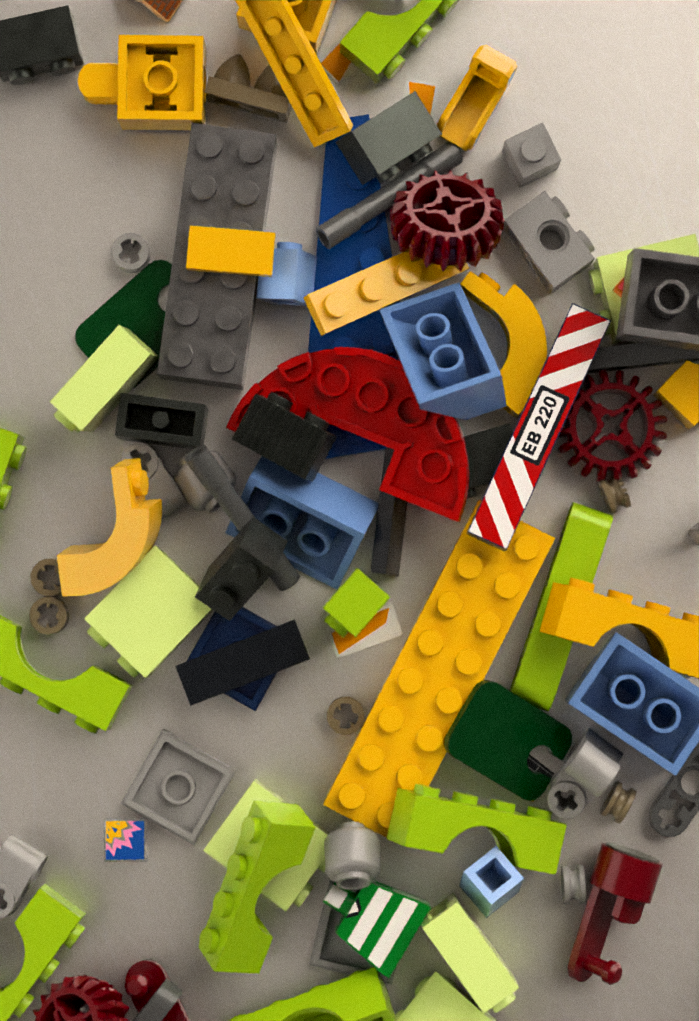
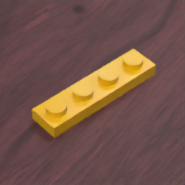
M235 0L313 147H317L350 132L354 125L288 0Z
M402 252L303 297L320 335L323 336L463 273L470 268L465 263L461 272L454 265L447 266L444 272L440 265L432 264L426 269L424 260L420 259L411 262L409 252Z

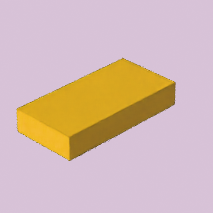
M190 225L186 269L190 271L272 277L276 234L274 232Z

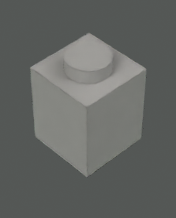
M543 122L505 140L502 148V153L520 188L556 171L561 162V158Z

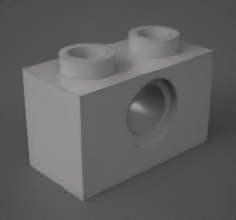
M544 191L506 218L503 231L548 292L552 294L592 264L595 258L591 252L595 249L590 239L582 230L575 232L566 219L570 215L561 200L556 196L551 199L546 191ZM546 231H554L561 237L562 246L557 250L546 249L541 244L540 235Z

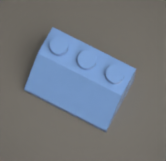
M460 282L380 309L383 322L421 410L469 420L507 406L502 375Z
M261 456L249 476L241 495L242 500L257 520L288 541L283 553L295 569L337 590L370 527L379 504L320 473L316 474V478L313 481L305 480ZM230 521L225 533L235 538L239 531L233 522Z
M617 632L612 635L589 663L565 699L568 704L675 776L699 742V687Z

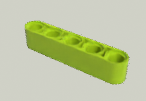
M572 502L509 690L533 706L545 711H549L552 706L573 644L572 641L539 632L553 582L568 585L570 578H575L593 583L613 521V515Z

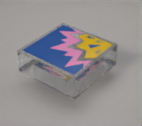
M147 818L104 819V862H146L148 860Z

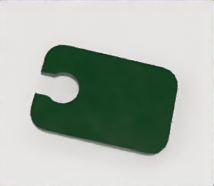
M165 260L151 262L80 324L76 330L75 340L78 347L88 358L118 325L130 329L159 356L165 311L161 309L158 297L162 289L169 286L172 264ZM159 360L135 385V387H137L141 382H143L150 374H152L158 368Z
M483 680L472 689L444 739L445 749L452 757L527 801L538 799L552 780L539 771L532 772L529 770L527 758L532 749L544 745L551 755L563 761L572 744V734L567 726L491 680Z

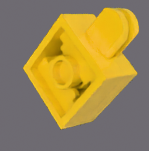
M119 35L118 63L91 62L84 65L79 72L77 80L79 89L85 100L91 104L117 105V119L122 130H191L192 123L206 125L207 48L204 36Z

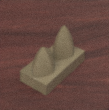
M236 54L226 60L217 69L214 77H208L205 88L207 102L287 123L291 104L270 65L258 77L254 88L250 87L249 69L240 54Z

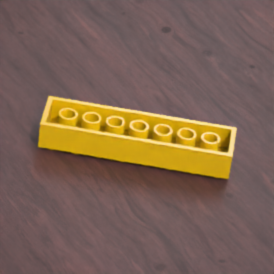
M480 499L476 502L323 801L324 806L355 822L364 824L365 827L386 838L397 789L414 791L415 783L427 786L431 784L447 752L444 746V739L472 689L477 683L484 680L555 540L554 537L521 520L505 552L467 535L468 528L480 505Z

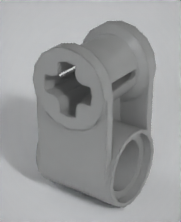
M134 443L124 449L120 461L134 459L132 453L135 450H138L140 454H150L152 460L148 461L147 468L149 470L146 472L149 489L145 499H162V519L189 505L177 486L174 476L167 470L153 446L147 443Z
M13 835L7 838L0 849V890L5 891L3 899L8 902L7 906L0 907V919L13 914L18 909L28 889L34 884L48 858V855Z

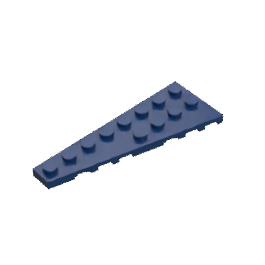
M369 114L349 117L354 125L351 131L370 120ZM348 133L326 142L319 225L344 209L353 207L381 188L376 177L362 185L336 142ZM385 211L365 223L359 231L331 249H327L318 238L314 291L392 257ZM380 310L323 336L320 335L311 316L308 352L334 349V347H356L373 350L399 360L381 317ZM330 424L326 431L337 437L324 460L384 451L387 447Z

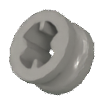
M125 233L114 241L112 257L122 271L137 273L148 265L151 251L146 240L140 235ZM128 243H131L133 248L136 243L142 247L138 251L140 260L133 264L130 259L127 260V263L120 259L125 254L122 247Z
M577 865L575 870H569L567 866H561V890L564 905L570 904V901L573 899L578 900L580 904L586 903V881L583 865Z

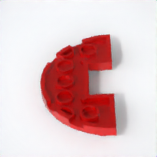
M334 347V349H325L312 353L306 352L278 365L277 369L249 389L233 411L226 426L227 429L235 432L255 394L268 398L270 392H274L292 402L293 405L290 411L302 418L305 417L308 411L333 426L395 450L379 488L380 491L454 521H461L469 489V460L460 424L455 417L421 410L401 362L391 356L356 347Z

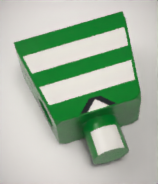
M371 880L368 887L358 889L357 892L339 888L334 881L322 903L343 915L335 928V933L387 978H390L431 909L430 902L377 880Z

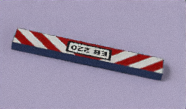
M572 303L468 528L467 535L504 552L507 550L611 320Z

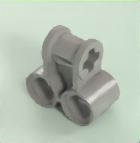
M590 728L586 729L568 753V760L551 782V788L547 795V804L552 813L564 819L578 816L594 795L600 796L615 778L621 767L618 763L623 756V752ZM569 789L575 792V796L570 795L567 799L561 796V792L566 793Z

